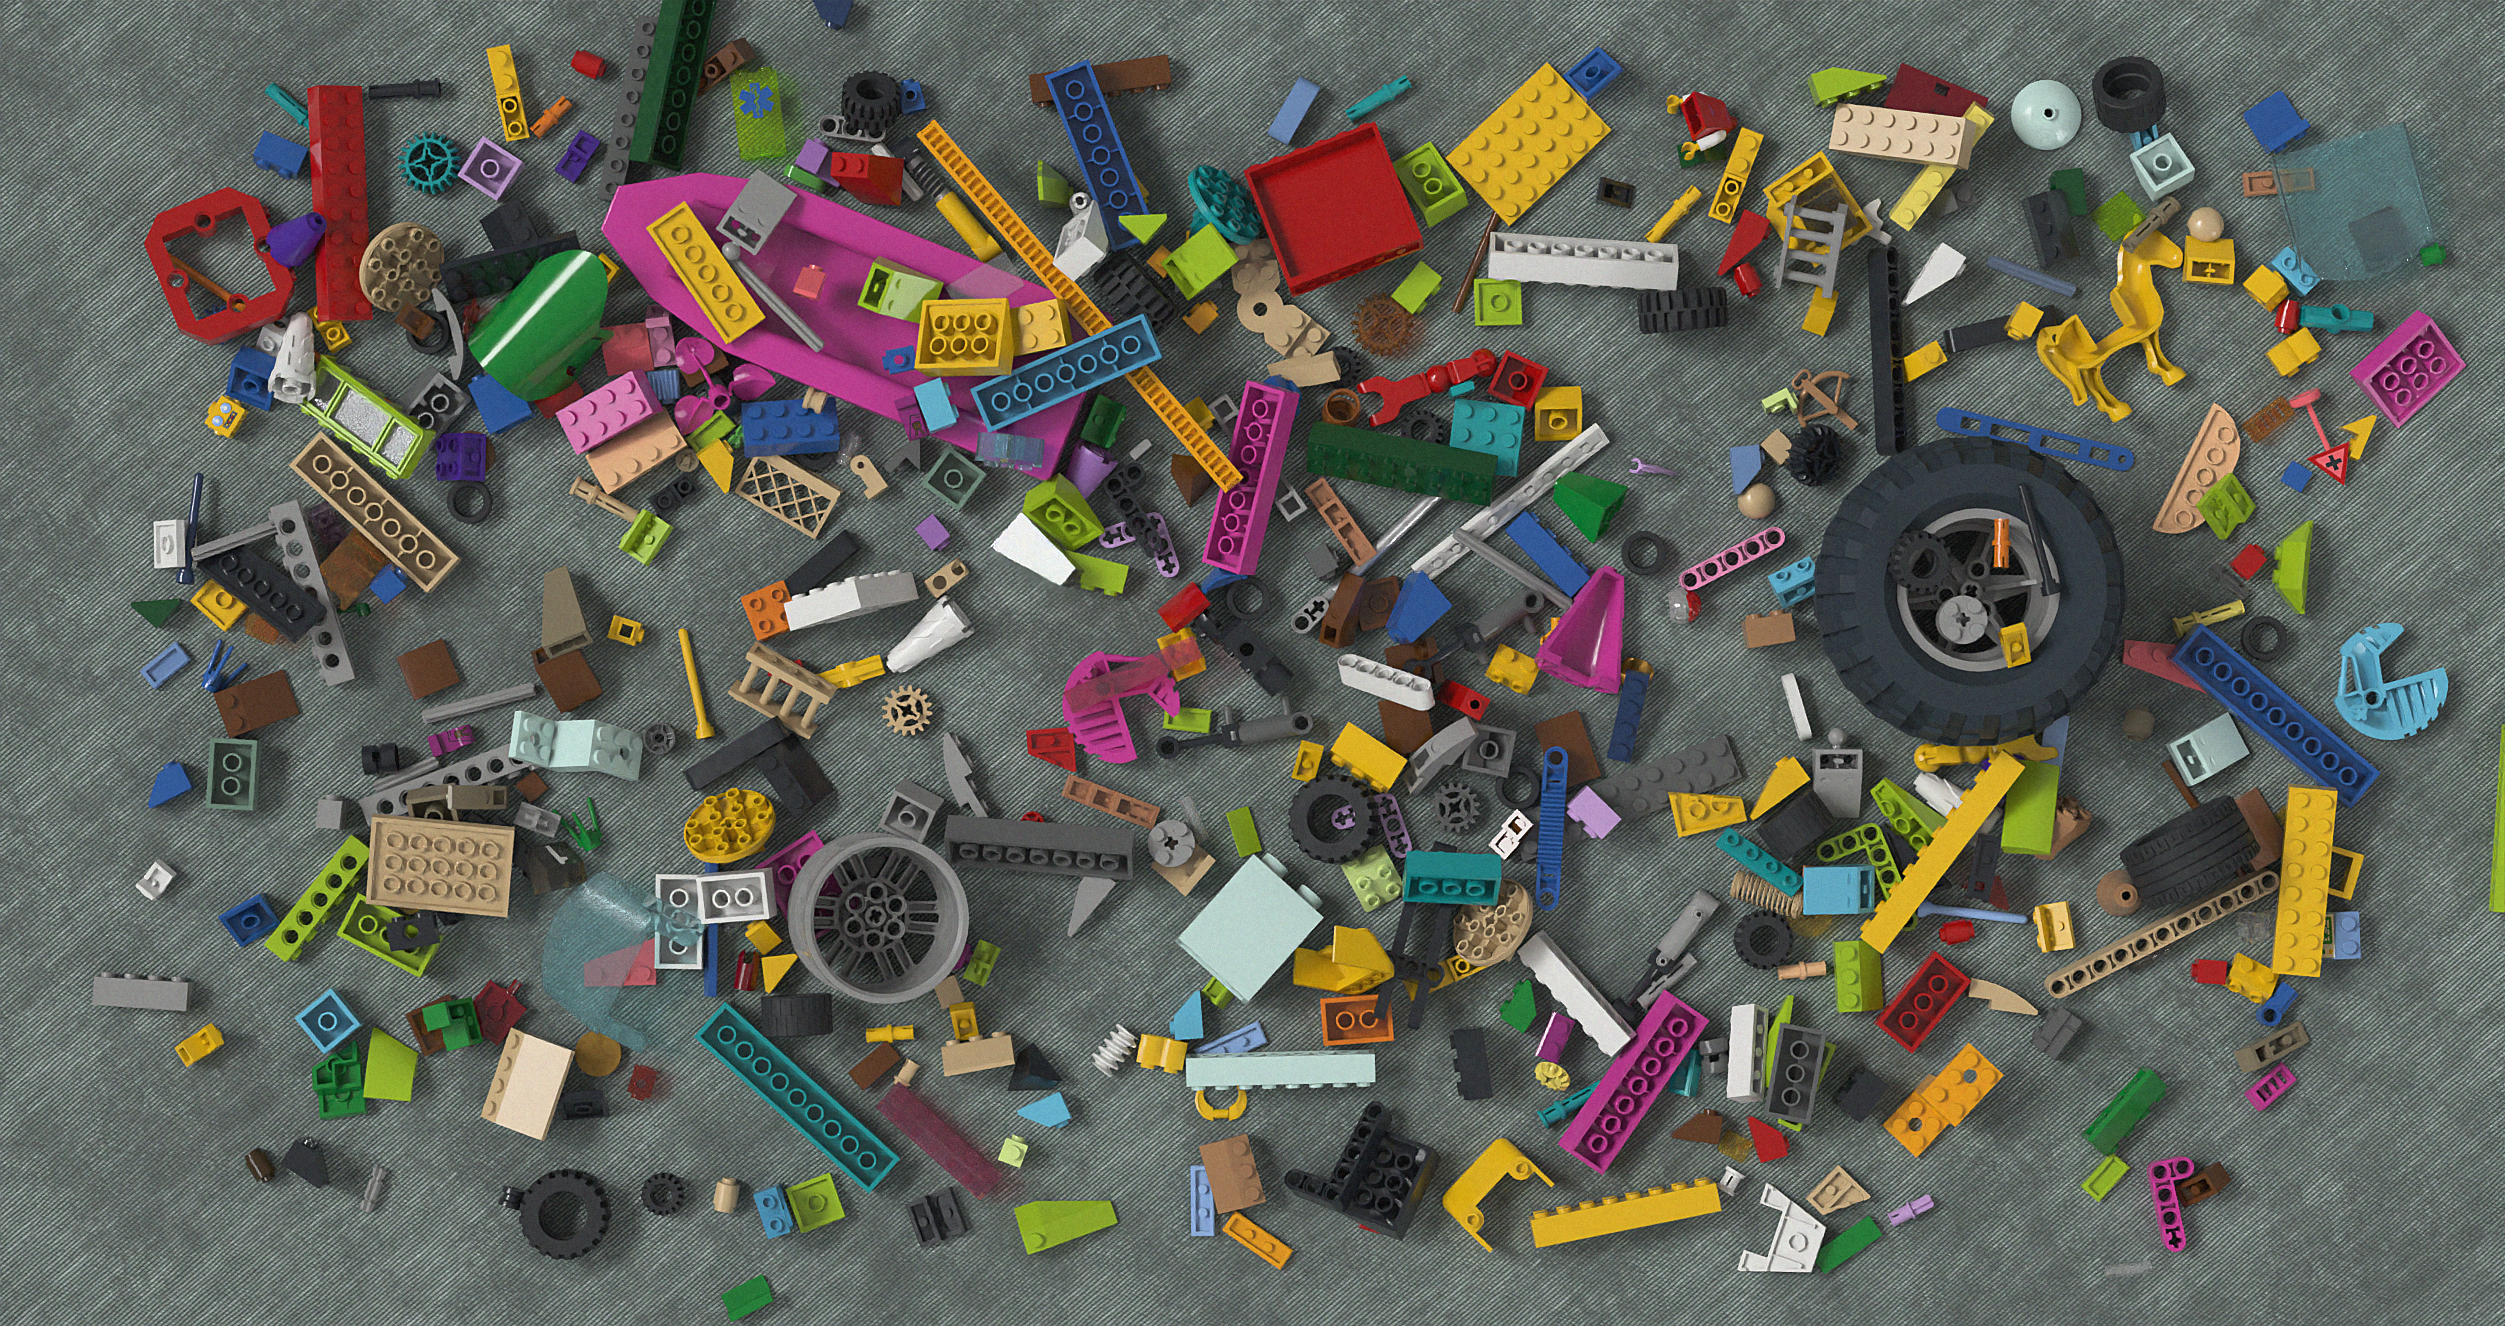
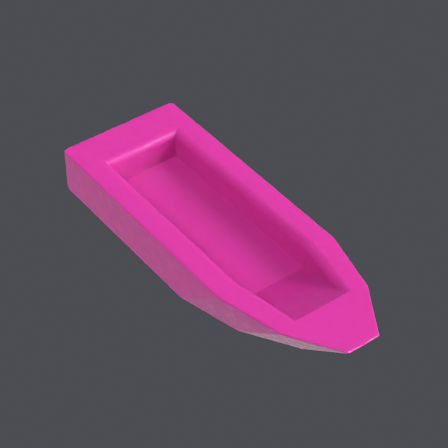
M698 172L617 187L600 230L649 297L723 351L804 386L816 388L819 392H826L829 396L901 425L903 424L894 401L915 394L913 387L940 378L942 383L947 382L951 392L948 400L950 405L955 404L959 418H956L957 425L930 434L918 402L928 436L1042 482L1048 481L1054 476L1088 391L989 433L970 389L1001 375L927 377L917 370L890 375L889 370H884L882 357L886 356L885 351L913 345L916 353L920 324L882 315L857 305L872 263L878 256L944 282L938 300L1009 299V307L1011 309L1057 299L1048 288L793 185L783 184L798 195L761 252L755 256L740 246L741 253L739 258L825 342V346L819 352H815L738 275L737 277L766 319L727 345L646 227L685 201L722 253L724 244L732 242V240L716 230V228L750 179ZM733 220V227L739 228L740 222ZM753 233L752 239L759 241V234ZM810 264L824 268L823 273L827 274L820 302L797 296L793 292L802 268H809ZM1099 309V311L1112 324V326H1114L1115 323L1112 315ZM1067 311L1073 344L1090 337ZM1065 347L1013 358L1012 371ZM897 356L895 358V363L902 364L904 360L903 357Z

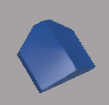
M1215 566L1202 582V592L1206 594L1210 590L1242 578L1243 580L1247 579V575L1236 574Z

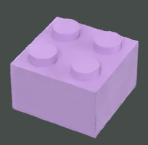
M483 136L458 176L501 203L526 164Z
M1584 786L1566 805L1569 809L1566 813L1577 823L1581 820L1586 825L1583 830L1593 839L1596 837L1603 839L1621 820L1588 786Z

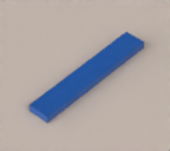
M705 862V873L718 872V863ZM718 923L705 924L704 996L716 997L718 982Z

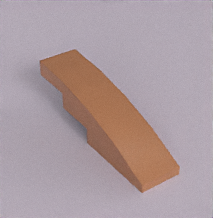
M1321 477L1304 489L1358 567L1377 554L1324 477Z
M1071 774L1068 775L1061 794L1063 797L1151 830L1161 809L1160 807Z

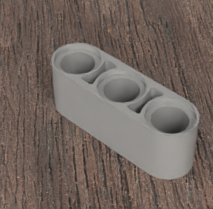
M825 115L818 123L820 132L825 137L877 144L883 143L887 138L885 127L882 130L881 137L877 139L870 137V132L866 129L864 131L859 130L856 135L851 136L847 134V127L850 125V122H846L843 116ZM827 121H834L836 128L832 132L824 131V124Z

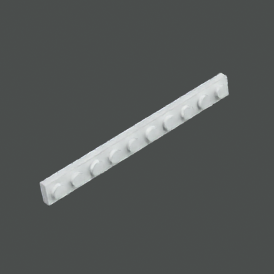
M1594 423L1491 503L1490 507H1486L1460 528L1483 541L1554 486L1559 477H1563L1569 471H1573L1610 441L1601 428ZM1451 534L1411 565V568L1414 572L1423 570L1429 579L1432 580L1471 549L1452 537L1453 534Z

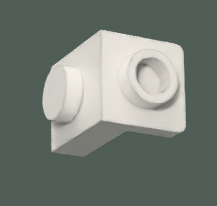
M158 859L144 878L135 886L144 896L155 900L165 891L177 873L162 860Z

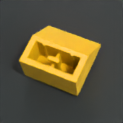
M2186 235L2182 282L2219 286L2232 285L2235 269L2233 239L2217 238L2212 242H2201L2192 236Z

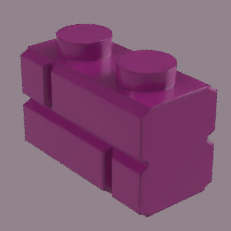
M1552 1011L1534 1054L1557 1064L1561 1056L1560 1053L1563 1051L1575 1024V1020Z

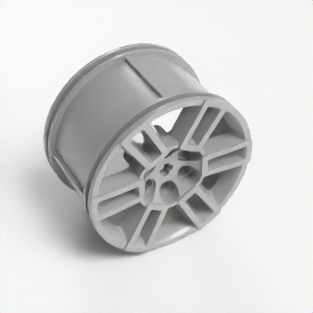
M859 832L832 840L822 846L807 860L798 873L790 892L787 906V923L790 938L797 955L805 967L817 979L833 989L863 1001L893 1004L924 995L949 975L958 962L966 943L969 928V911L964 889L956 873L933 850L915 841L886 833ZM882 846L891 848L892 854L877 878H871L859 852ZM905 855L910 857L912 861L897 883L893 884L890 879ZM847 858H849L857 875V880L854 882L850 881L841 864ZM920 870H924L930 878L937 894L936 901H906L904 899V892ZM832 872L842 891L837 898L818 896L825 880ZM873 886H878L880 889V893L876 898H871L870 889ZM856 896L859 899V905L857 908L851 909L849 907V900ZM896 898L899 901L898 908L895 911H891L889 903L892 899ZM814 909H833L834 915L832 917H814ZM871 911L878 912V914L875 915V921L869 919V917L871 916ZM910 913L939 914V921L937 923L909 920ZM855 920L858 925L857 929L850 933L847 925L850 921ZM895 922L897 930L894 934L890 935L888 933V925ZM814 929H836L839 938L823 958L817 946ZM904 932L935 936L930 950L917 965L913 963L901 941ZM875 933L877 936L876 942L873 945H868L867 936ZM850 946L853 949L839 973L835 974L831 967L844 949ZM889 948L893 949L905 972L901 977L895 975L888 959L886 950ZM866 952L874 954L884 977L883 983L862 984L850 980L851 975Z

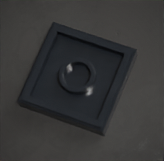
M604 1090L561 1093L557 1103L563 1120L610 1117V1109Z

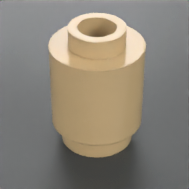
M723 1177L722 1180L717 1181L713 1200L715 1210L725 1213L733 1212V1208L737 1205L740 1184L736 1183V1179Z

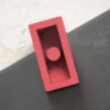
M810 264L809 268L803 267L793 292L797 296L820 302L827 279V274L823 273L824 268Z

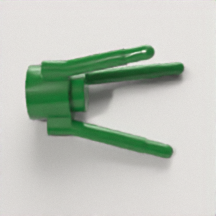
M590 797L587 798L594 832L592 828L585 829L575 812L572 813V816L581 831L579 836L563 817L560 821L577 841L579 847H583L586 852L601 845L600 838L603 836L599 829ZM555 809L552 810L553 813L559 814Z

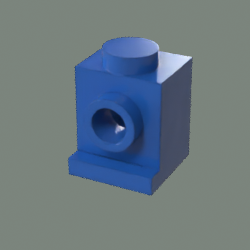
M914 79L901 81L900 105L903 115L908 116L927 111L919 81L914 82ZM910 91L915 93V97L912 100L906 98V94Z
M913 345L885 351L886 356L882 357L884 370H889L890 375L916 371L914 369L916 353ZM897 356L903 357L904 360L902 364L895 363V358Z

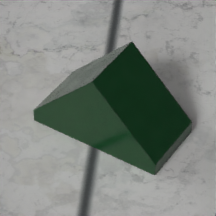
M1724 141L1706 150L1700 151L1699 149L1695 151V155L1691 160L1684 159L1685 154L1690 151L1681 152L1683 144L1676 146L1681 169L1727 159Z
M182 599L131 602V607L156 629H161L182 605Z

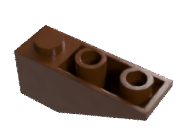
M745 37L731 41L704 62L696 99L741 70L757 57Z
M1348 571L1345 572L1323 618L1319 642L1336 649L1354 645L1366 582L1365 578Z

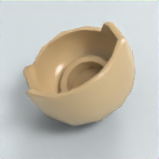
M2211 207L2197 209L2191 214L2187 222L2191 236L2201 242L2214 241L2220 237L2224 230L2222 216L2216 209Z
M1763 483L1746 486L1738 496V508L1744 516L1750 519H1759L1767 516L1776 505L1773 490Z

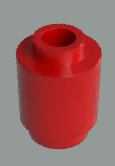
M577 50L570 67L575 69V72L597 80L598 77L602 78L607 69V65L604 64V58L586 50Z
M1749 262L1732 270L1734 273L1733 278L1742 296L1747 295L1748 298H1751L1761 293L1760 288L1763 287V284L1755 267H1751Z
M2283 299L2281 304L2278 305L2274 327L2278 328V333L2291 335L2292 331H2297L2301 313L2299 302Z
M1964 918L1942 923V928L1938 929L1941 942H1945L1947 946L1968 942L1971 938H1975L1971 920H1965Z

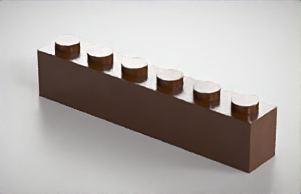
M1168 54L1091 66L1102 95L1107 94L1108 98L1122 96L1121 92L1131 91L1132 95L1145 93L1144 89L1154 88V91L1167 90V85H1172ZM1056 71L1029 75L1033 105H1038V108L1051 107L1052 102H1054L1044 76Z

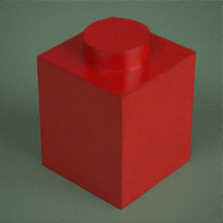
M2246 544L2227 565L2246 581L2253 576L2267 559L2263 556L2265 554L2264 550L2257 544Z
M2195 958V963H2192L2190 968V976L2194 977L2193 982L2225 985L2227 961Z

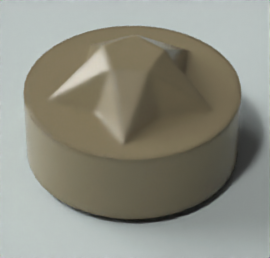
M683 449L676 456V465L683 472H693L699 466L700 460L694 450Z

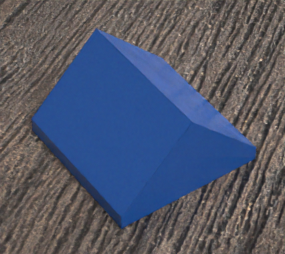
M1598 46L1565 73L1563 77L1572 89L1588 103L1622 74L1623 69Z
M260 893L218 916L240 947L272 931L281 924L266 893Z

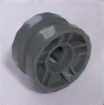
M655 722L645 729L643 743L649 752L663 755L674 749L677 743V734L671 725L665 722ZM657 734L664 736L663 742H656Z

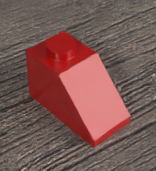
M1751 1115L1746 1116L1760 1163L1788 1155L1787 1149H1790L1787 1135L1782 1136V1133Z

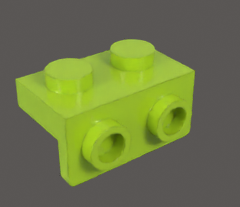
M643 509L635 517L629 531L623 535L618 548L644 565L649 566L674 527L648 510Z

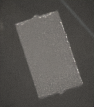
M1006 252L945 288L952 300L1005 298L1025 285L1017 273V267L1013 266Z

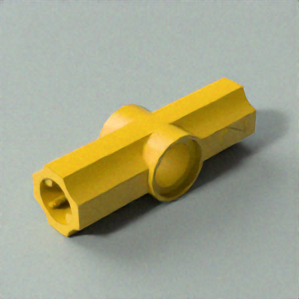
M879 654L857 662L856 660L836 666L835 669L816 675L838 687L837 689H845L861 684L864 680L886 674Z

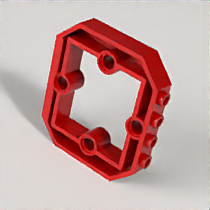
M226 187L157 214L144 242V246L182 335L214 346L283 318L295 292L293 282L297 281L292 267L288 269L279 264L271 256L270 251L266 253L260 251V248L267 244L268 232L274 226L270 227L267 220L271 218L266 204L261 206L259 199ZM244 213L255 239L253 244L255 254L260 261L265 263L275 290L251 300L244 294H233L227 300L226 310L196 321L186 298V294H188L191 288L189 277L182 269L174 268L164 243L194 231L200 237L209 238L216 233L218 228L217 222ZM202 220L211 221L210 225L206 228L199 226ZM175 279L184 280L180 287L172 286V282ZM239 303L246 305L245 309L241 312L233 310L234 306Z

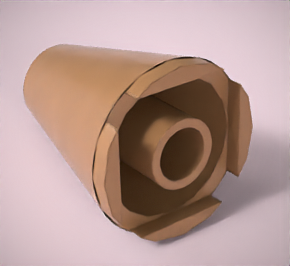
M2114 870L2107 873L2100 880L2096 890L2097 901L2101 908L2113 916L2122 917L2132 914L2139 908L2143 900L2126 870ZM2126 891V897L2122 899V893Z

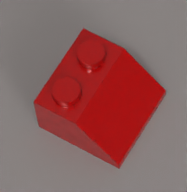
M1506 350L1487 394L1510 405L1526 407V411L1530 412L1549 369Z

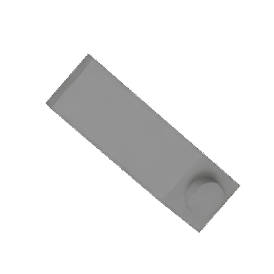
M1079 876L1083 880L1079 883L1067 932L1068 936H1073L1117 884L1111 878Z

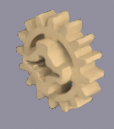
M909 685L907 691L904 690L903 686H899V693L892 690L891 694L893 697H885L888 706H882V709L887 710V714L882 717L885 719L889 718L890 721L887 723V727L894 725V733L901 729L903 736H906L909 730L912 735H916L915 729L918 728L920 731H923L922 724H930L926 717L927 715H933V712L928 711V707L932 706V703L925 702L928 695L921 696L920 688L913 692L911 685ZM911 695L908 701L900 702L897 700L900 696ZM918 700H920L923 706V714L918 712L916 706ZM898 704L906 707L909 704L912 705L911 710L917 717L914 715L904 717V711L898 707ZM892 707L897 709L899 716L897 721L893 718ZM914 719L918 721L913 726H904L908 720Z

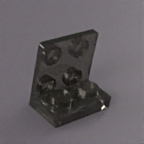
M1830 177L1798 197L1796 206L1832 213V211H1837L1839 203L1846 205L1847 203ZM1849 206L1844 232L1858 224ZM1800 217L1807 230L1825 234L1833 232L1834 225H1830V222ZM1815 241L1818 247H1821L1826 244Z

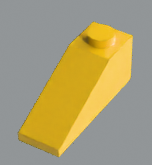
M1784 756L1775 763L1777 767L1769 776L1749 815L1751 820L1754 821L1810 780L1794 756L1790 758Z

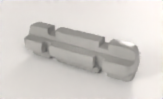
M378 1166L373 1168L371 1174L373 1177L367 1185L364 1194L365 1199L362 1200L360 1205L361 1210L366 1212L373 1211L374 1200H377L383 1183L381 1180L384 1179L386 1174L384 1168Z

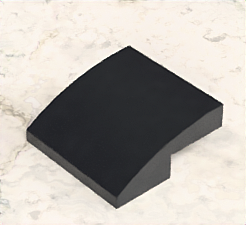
M952 1186L905 1203L921 1248L968 1230Z

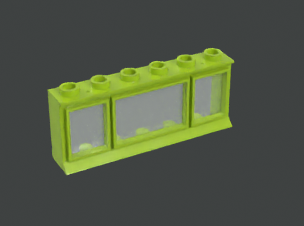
M321 354L320 362L315 369V395L309 401L308 397H304L303 403H297L302 407L301 411L309 416L316 417L318 424L322 427L336 432L335 436L338 439L352 444L351 448L354 451L368 456L370 463L377 467H383L387 470L386 474L392 479H409L436 431L421 427L418 424L420 422L418 418L405 415L401 412L403 408L400 405L389 403L384 399L386 396L384 393L367 387L368 381L351 375L350 372L352 370L349 367L336 364L337 358L335 356Z

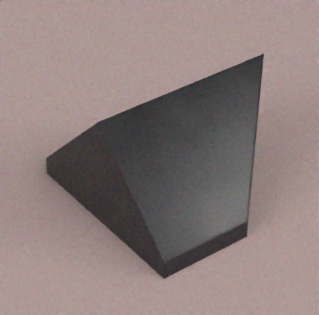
M1033 1042L1019 1052L1007 1091L1048 1090L1062 1079Z

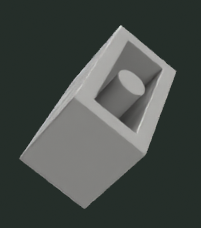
M330 794L326 795L325 799H319L316 827L338 830L346 829L349 801L343 800L341 795Z

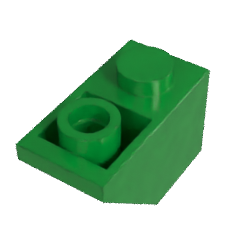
M1525 979L1523 982L1521 980L1517 982L1512 990L1515 993L1510 1001L1506 999L1498 1010L1501 1012L1499 1017L1521 1033L1525 1032L1537 1015L1532 986L1528 979Z

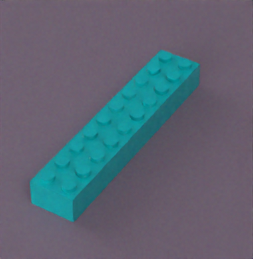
M728 1000L722 1004L694 1036L695 1039L868 1194L902 1157L768 1037H763L762 1031Z

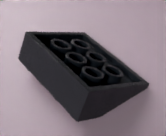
M1386 1132L1347 1209L1338 1213L1380 1234L1403 1241L1441 1160L1440 1156L1432 1147Z

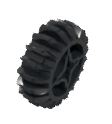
M1808 424L1807 427H1801L1800 433H1794V441H1789L1791 448L1786 450L1789 456L1785 459L1789 463L1787 469L1791 471L1790 476L1796 479L1798 483L1809 487L1822 486L1823 483H1829L1830 477H1836L1835 471L1840 469L1838 466L1840 461H1844L1841 457V454L1845 452L1841 448L1844 442L1839 439L1840 435L1831 427L1823 424Z

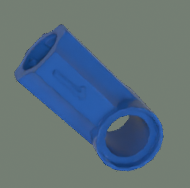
M2281 982L2272 993V996L2263 1006L2257 1009L2256 1019L2259 1024L2263 1026L2277 1025L2281 1020V1016L2299 994L2292 987ZM2267 1009L2273 1012V1019L2270 1022L2264 1019V1012Z

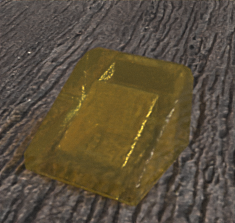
M1727 1130L1717 1150L1743 1163L1753 1143Z

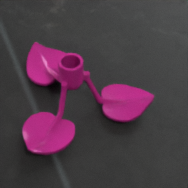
M698 337L681 339L675 349V359L678 367L687 374H693L700 368L710 386L709 398L702 396L699 399L695 395H688L676 403L674 416L681 435L695 431L705 421L709 420L713 415L714 408L718 410L727 408L730 404L729 396H732V389L740 399L752 400L761 396L767 389L776 384L773 376L763 367L751 363L743 364L734 370L733 377L735 381L730 382L728 390H726L723 385L713 384L704 367L714 358V349L711 343L706 339Z

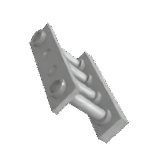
M1793 194L1791 202H1786L1783 216H1787L1780 265H1775L1773 279H1777L1776 288H1781L1784 278L1819 285V288H1823L1822 297L1831 299L1849 205L1839 203L1837 211H1832V213L1796 206L1798 195ZM1794 216L1830 222V225H1834L1833 232L1825 234L1792 227ZM1790 237L1826 243V246H1830V252L1822 255L1789 248ZM1787 257L1823 264V267H1827L1826 274L1819 276L1785 269Z

